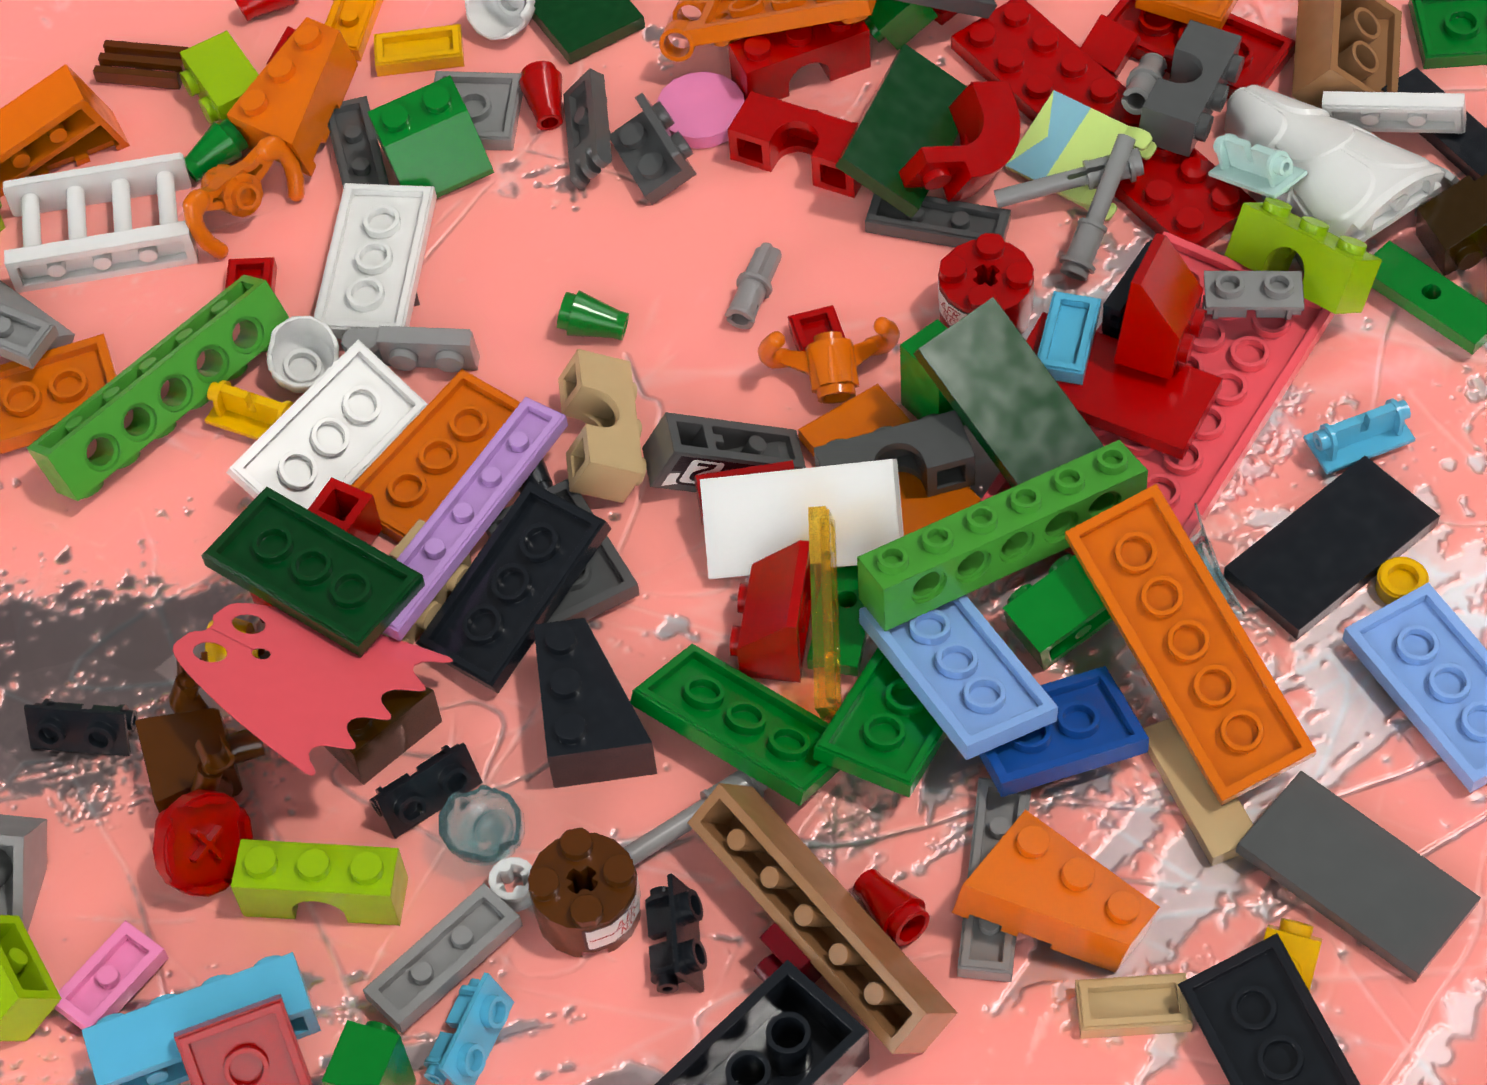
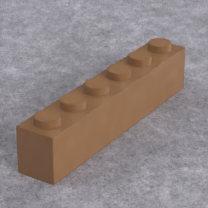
M719 783L687 823L785 934L811 960L810 962L891 1054L924 1053L958 1012L753 787Z

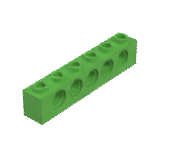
M248 275L241 276L26 449L57 493L76 501L94 495L103 487L104 480L113 472L134 463L145 446L154 439L162 438L172 432L177 425V420L190 410L205 405L209 401L207 391L212 382L230 381L239 377L248 368L247 364L261 352H267L271 332L277 325L289 319L288 314L266 280ZM239 323L240 333L237 339L233 341V330ZM204 351L205 361L202 367L198 370L197 359L199 355ZM168 380L169 391L167 395L163 399H161V388L163 384ZM132 409L133 420L131 424L127 428H125L124 418L126 414ZM96 439V451L91 457L87 458L88 445L92 440Z
M1117 440L857 557L859 600L883 630L888 631L1069 548L1070 546L1065 539V531L1147 489L1148 470L1120 440Z

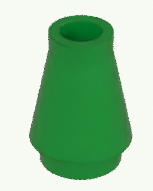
M224 119L219 124L213 122L192 150L184 157L190 177L194 181H200L209 169L217 167L219 164L229 165L243 158L242 152L249 145L239 130L228 119Z
M580 290L577 294L566 292L559 310L557 328L566 330L567 336L623 340L628 325L629 313L620 311Z

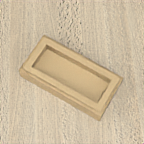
M1186 973L1075 980L1080 1039L1192 1032L1193 1020L1191 1009L1178 986L1179 983L1187 980Z

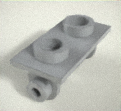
M1204 271L1205 295H1203L1202 309L1207 310V315H1212V319H1218V317L1246 318L1247 310H1255L1256 318H1285V320H1291L1292 315H1301V311H1304L1302 271Z

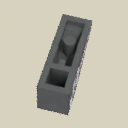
M665 412L642 447L643 455L646 459L650 487L696 492L695 475L793 460L794 469L806 468L797 431L794 429Z

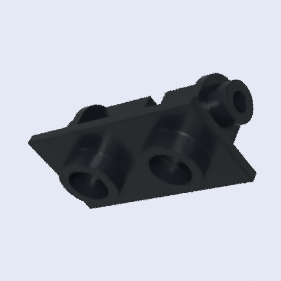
M46 698L43 703L25 704L24 706L31 749L130 756L131 754L128 730L134 731L136 729L135 720H138L136 710H129L125 704H120L118 707L93 705L92 709H85L84 704L54 702L53 699Z
M464 743L456 744L451 748L448 745H444L441 747L442 751L416 767L417 772L411 776L406 773L384 788L380 786L375 789L377 795L369 799L376 813L380 817H384L395 839L483 783Z
M671 873L667 875L668 887L658 886L652 888L650 896L645 900L648 937L652 940L663 937L667 938L665 942L649 946L651 982L657 985L658 992L664 994L676 992L679 989L678 984L682 982L688 983L701 993L704 992L703 970L707 967V955L700 941L699 921L703 918V906L697 892L690 889Z

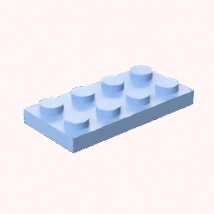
M1428 582L1346 627L1342 640L1467 790L1472 793L1487 784V649Z
M966 595L888 631L883 630L866 607L859 609L860 625L966 760L1057 721L1058 706Z

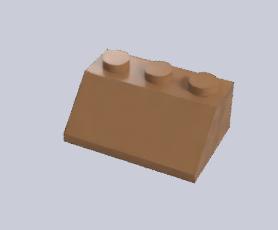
M1298 0L1292 96L1299 101L1322 109L1323 91L1384 92L1381 89L1387 85V92H1398L1402 11L1385 0Z

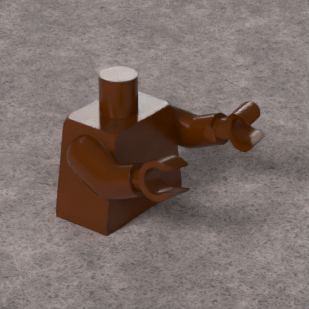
M201 652V658L199 659L209 662L208 652ZM177 659V676L169 695L170 707L174 714L135 720L154 803L159 813L166 810L181 795L197 789L216 790L226 793L231 797L239 795L243 790L237 764L266 755L263 742L249 730L244 729L231 734L228 733L220 710L208 707L199 695L200 686L186 673Z

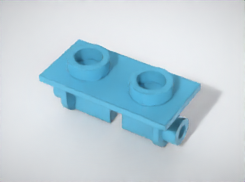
M1394 398L1386 400L1383 406L1333 425L1328 423L1322 424L1319 430L1303 437L1327 475L1354 465L1364 456L1370 459L1415 442V437L1405 424V420L1411 417L1409 405L1405 400L1397 401Z
M484 973L481 980L472 978L468 985L461 986L459 995L446 1020V1023L451 1028H456L457 1030L455 1034L440 1032L429 1056L424 1061V1066L427 1068L424 1077L430 1082L444 1085L446 1079H448L453 1085H475L479 1075L484 1070L486 1060L514 1004L512 998L489 973Z

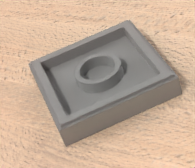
M436 71L434 82L449 75L451 76L470 114L484 149L513 151L523 97L519 87L521 73Z

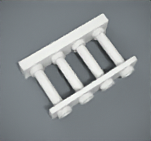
M178 152L4 181L3 192L14 217L22 216L23 247L4 250V264L15 291L23 293L199 263L195 240L192 238L185 220L178 221L176 191L192 187L184 155ZM157 194L160 225L133 229L131 198ZM112 202L114 232L87 236L85 206ZM67 209L69 240L42 244L40 213Z

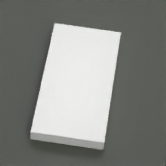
M345 183L314 312V317L327 323L337 339L342 338V334L346 330H350L351 327L361 329V327L410 326L437 199L434 186Z
M358 339L226 473L254 499L266 487H269L308 509L331 477L352 485L428 404Z
M897 459L700 479L709 579L750 576L753 563L800 540L811 542L812 570L856 566L858 556L904 536Z

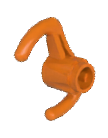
M271 135L262 138L242 161L232 166L219 164L217 167L209 169L202 178L201 188L192 190L185 197L182 207L185 222L192 238L204 251L215 258H225L229 250L226 244L215 238L207 229L203 221L205 211L220 209L230 215L243 218L253 214L261 205L263 197L260 181L272 166L274 160L278 159L284 168L287 178L288 197L294 202L301 201L304 198V176L300 163L291 148L280 137Z
M879 317L873 325L878 335L868 337L863 342L853 345L851 339L842 337L841 332L830 331L814 336V342L808 344L805 351L781 348L785 344V337L781 332L774 331L761 341L757 352L759 360L768 368L780 369L790 367L809 375L811 391L817 394L818 402L823 404L842 403L856 396L855 388L859 387L857 367L871 356L890 352L899 341L900 331L896 323L886 317Z

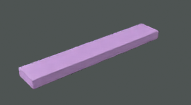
M525 396L396 559L422 574L425 586L383 632L384 634L398 641L404 638L567 428L566 415Z

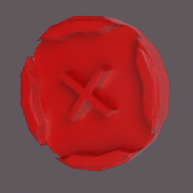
M197 789L181 795L166 810L158 814L155 821V836L152 850L155 867L167 885L181 893L209 897L224 891L231 885L240 840H253L250 817L246 810L233 800L234 798L216 790Z

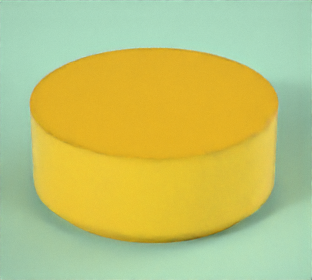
M1394 557L1385 561L1380 566L1375 582V590L1378 597L1388 605L1428 583L1429 576L1424 566L1418 561L1408 557Z

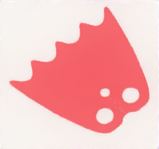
M233 603L225 606L213 615V624L203 631L189 632L173 645L174 656L182 668L220 707L272 750L310 776H314L316 773L309 757V753L313 748L318 746L343 749L356 748V744L347 730V724L351 720L364 717L380 720L391 719V714L381 700L384 693L392 690L418 692L426 690L424 684L413 671L415 665L422 662H453L446 655L404 641H398L382 634L360 657L280 609L252 603ZM240 615H253L264 621L265 628L259 633H243L234 628L232 621ZM201 643H215L226 649L227 656L218 662H206L197 658L193 653V649ZM255 649H265L270 652V657L258 659L252 655V651Z

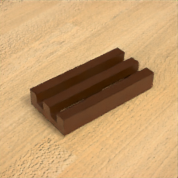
M115 40L104 41L103 48L105 53L100 52L98 57L100 66L95 65L93 70L96 82L180 90L182 80L179 73L185 70L180 52L189 47Z

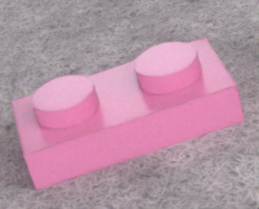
M125 920L58 991L62 999L54 1008L80 1029L96 1025L101 1018L118 1013L169 959L163 947Z

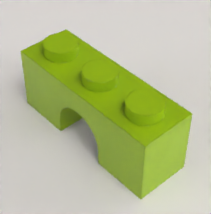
M1266 197L1264 202L1243 203L1224 254L1225 256L1253 271H1289L1292 260L1296 253H1298L1304 265L1302 282L1305 299L1334 314L1362 313L1382 259L1366 251V243L1349 236L1341 235L1337 237L1328 232L1330 226L1327 223L1308 216L1300 218L1291 213L1292 206L1279 199Z
M241 839L231 889L243 916L296 919L298 904L314 901L337 907L345 914L348 923L400 926L408 875L399 848Z

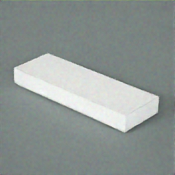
M1323 91L1322 109L1326 110L1330 117L1348 122L1369 132L1465 133L1467 120L1465 93Z

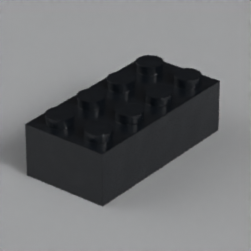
M786 960L654 1085H843L870 1059L869 1034L864 1026L789 960Z

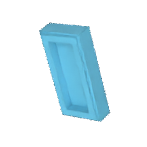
M1053 292L1037 356L1056 381L1083 385L1100 315L1101 299Z

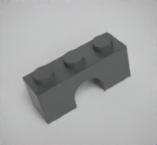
M1193 20L1189 21L1175 47L1169 81L1158 78L1142 107L1139 128L1151 134L1153 137L1152 142H1155L1157 147L1189 157L1198 140L1206 141L1214 120L1213 111L1221 112L1229 93V86L1227 84L1229 81L1236 83L1241 74L1245 57L1238 55L1242 36Z
M955 410L942 414H929L920 420L894 427L884 426L871 433L848 439H835L826 445L814 448L815 467L897 459L898 472H906L916 476L922 482L928 497L975 485V454L961 419Z

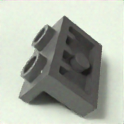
M642 92L635 99L643 111L612 132L610 140L643 195L653 205L694 177L696 172L687 159L694 154L679 131L672 135L668 129L675 123L660 101L652 105Z

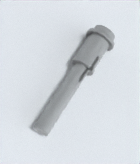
M1118 134L1086 218H1079L1066 255H1061L1059 258V262L1062 263L1060 272L1070 278L1086 281L1089 274L1095 273L1096 268L1093 266V262L1103 236L1108 229L1103 224L1136 141L1128 135Z
M1138 147L1132 149L1120 181L1130 179L1132 183L1137 181V176L1144 175V166ZM1110 155L1092 160L1082 161L1083 167L994 190L997 207L1002 208L1088 185L1090 190L1095 189L1099 185Z
M737 769L736 772L717 784L701 791V800L623 848L629 853L635 866L691 831L692 827L687 822L719 783L751 786L762 798L765 794L764 791L769 787Z

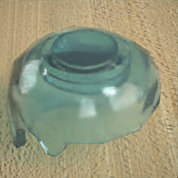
M484 784L470 792H454L449 796L438 815L440 837L452 854L470 865L491 866L497 864L500 860L509 858L521 845L525 835L524 813L514 798L506 792Z

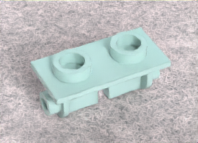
M1231 133L1219 136L1214 141L1213 149L1217 153L1219 164L1208 172L1210 177L1273 199L1286 193L1290 187L1308 174L1307 170L1293 166V161L1287 152L1274 150L1259 144L1251 147L1250 141L1238 138Z

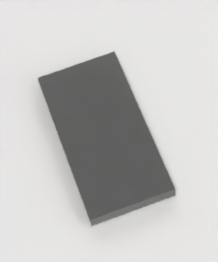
M1300 771L1241 839L1236 848V853L1414 982L1424 973L1476 908L1481 899L1476 893L1303 771Z

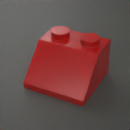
M1155 234L1131 281L1114 363L1171 379L1178 362L1187 364L1194 340L1199 338L1207 310L1199 308L1203 294L1202 286L1166 235Z
M800 540L753 563L749 584L740 583L737 612L742 613L743 618L741 626L733 625L730 656L738 657L739 671L751 678L801 683L814 601L810 541Z

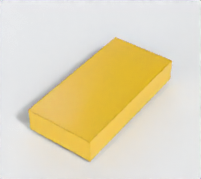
M460 24L373 34L375 68L378 77L465 66Z

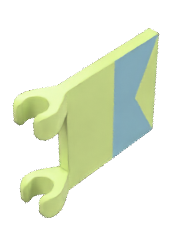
M1053 90L1005 167L1031 181L1083 167L1082 161L1092 160L1110 155L1118 134H1125L1134 138L1136 141L1133 148L1138 147L1141 158L1144 160H1149L1157 149V145L1155 142H1152L1153 137L1149 132L1141 128L1128 126ZM1088 185L1056 194L1089 210L1097 189L1090 190ZM1111 203L1105 221H1109L1117 211L1118 207L1115 203Z

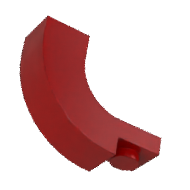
M1008 81L971 82L949 106L959 132L961 145L921 147L899 171L905 188L925 187L927 190H936L943 187L948 202L960 201L979 192L1007 164L1018 146L1021 128L1018 106Z

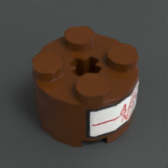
M584 828L569 829L562 834L561 838L554 840L538 854L528 876V890L541 934L556 950L573 957H583L582 952L595 953L608 948L609 953L618 949L632 936L641 917V891L633 859L616 840L598 833H589Z

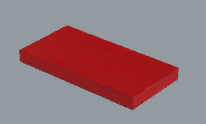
M1120 0L1107 17L1134 31L1142 38L1131 57L1140 60L1142 56L1150 52L1160 54L1167 63L1165 72L1170 73L1175 47L1188 24L1135 8L1136 0ZM1230 13L1221 30L1242 36L1238 55L1245 57L1237 82L1229 81L1227 84L1229 86L1227 99L1241 87L1247 88L1250 85H1258L1268 89L1295 53V40Z
M1045 312L1041 314L1026 340L1036 355H1038L1048 315ZM1095 331L1083 385L1056 381L1088 425L1183 460L1221 390L1223 378L1178 362L1171 379L1115 364L1114 359L1118 339Z

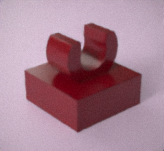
M775 922L759 937L773 952L765 957L753 970L763 982L786 960H789L814 983L822 976L810 962L811 960Z

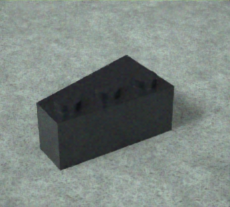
M578 618L534 624L546 750L554 788L657 774L652 741L586 619Z

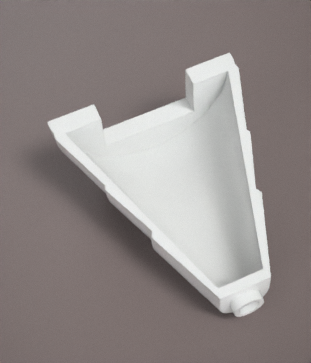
M1250 85L1247 88L1241 87L1227 101L1224 126L1226 134L1231 133L1238 138L1250 141L1251 147L1259 144L1274 150L1285 151L1292 159L1293 166L1307 170L1308 174L1276 199L1292 206L1291 213L1300 218L1308 216L1327 223L1330 226L1328 232L1337 237L1344 235L1365 242L1414 209V216L1417 217V208L1460 181L1452 172L1430 162L1425 157L1384 141L1358 126L1332 118L1324 109L1258 85ZM1296 253L1295 257L1304 273L1303 261L1299 254Z

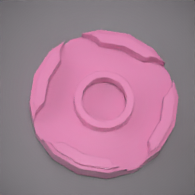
M695 72L673 79L662 89L657 102L660 101L675 123L668 128L672 135L679 131L690 148H711L729 141L728 128L744 103V94L734 81L724 75L711 72Z

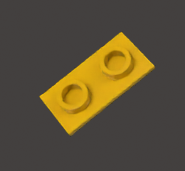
M222 380L219 383L212 382L208 388L207 398L213 401L214 406L204 421L207 424L258 440L294 403L288 400L284 402L276 401L231 385V382Z

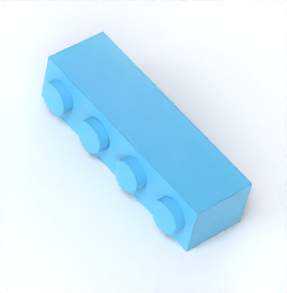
M294 953L265 957L251 968L232 975L222 974L213 976L199 987L180 994L159 996L145 1007L126 1014L115 1013L101 1018L96 1025L82 1029L96 1084L177 1085L188 1081L189 1077L174 1039L175 1032L278 994L282 995L297 1040L321 1031Z

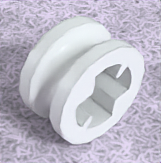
M509 857L500 860L493 866L489 873L488 883L493 892L515 912H519L532 905L528 890V876L532 865L520 857ZM514 877L522 878L523 886L517 885L513 892H506L504 883H512Z

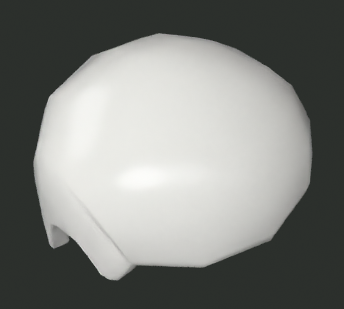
M465 0L467 20L476 33L489 40L507 39L518 34L528 25L535 11V0Z
M292 316L277 325L271 332L267 351L268 370L280 387L294 393H305L339 359V344L336 336L327 323L313 316Z

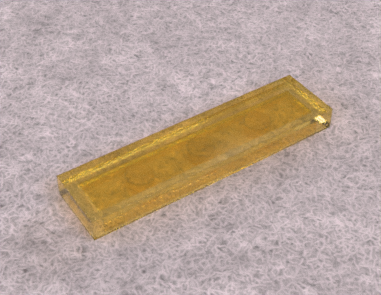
M826 506L808 507L814 705L822 720H832L842 704L836 524L830 510Z

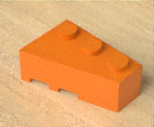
M306 17L226 114L230 122L247 141L249 149L252 150L264 137L278 136L294 152L300 163L302 173L312 177L316 168L313 159L320 142L326 143L330 134L328 123L334 109H340L358 66L340 30Z
M67 64L0 109V197L4 196V181L50 174V170L73 161L76 162L77 166L91 162L88 155L113 145L117 151L130 146L113 111Z
M1025 809L964 882L952 913L967 919L969 915H973L1002 926V932L1016 937L1020 932L1050 943V949L1116 973L1147 933L1160 906Z

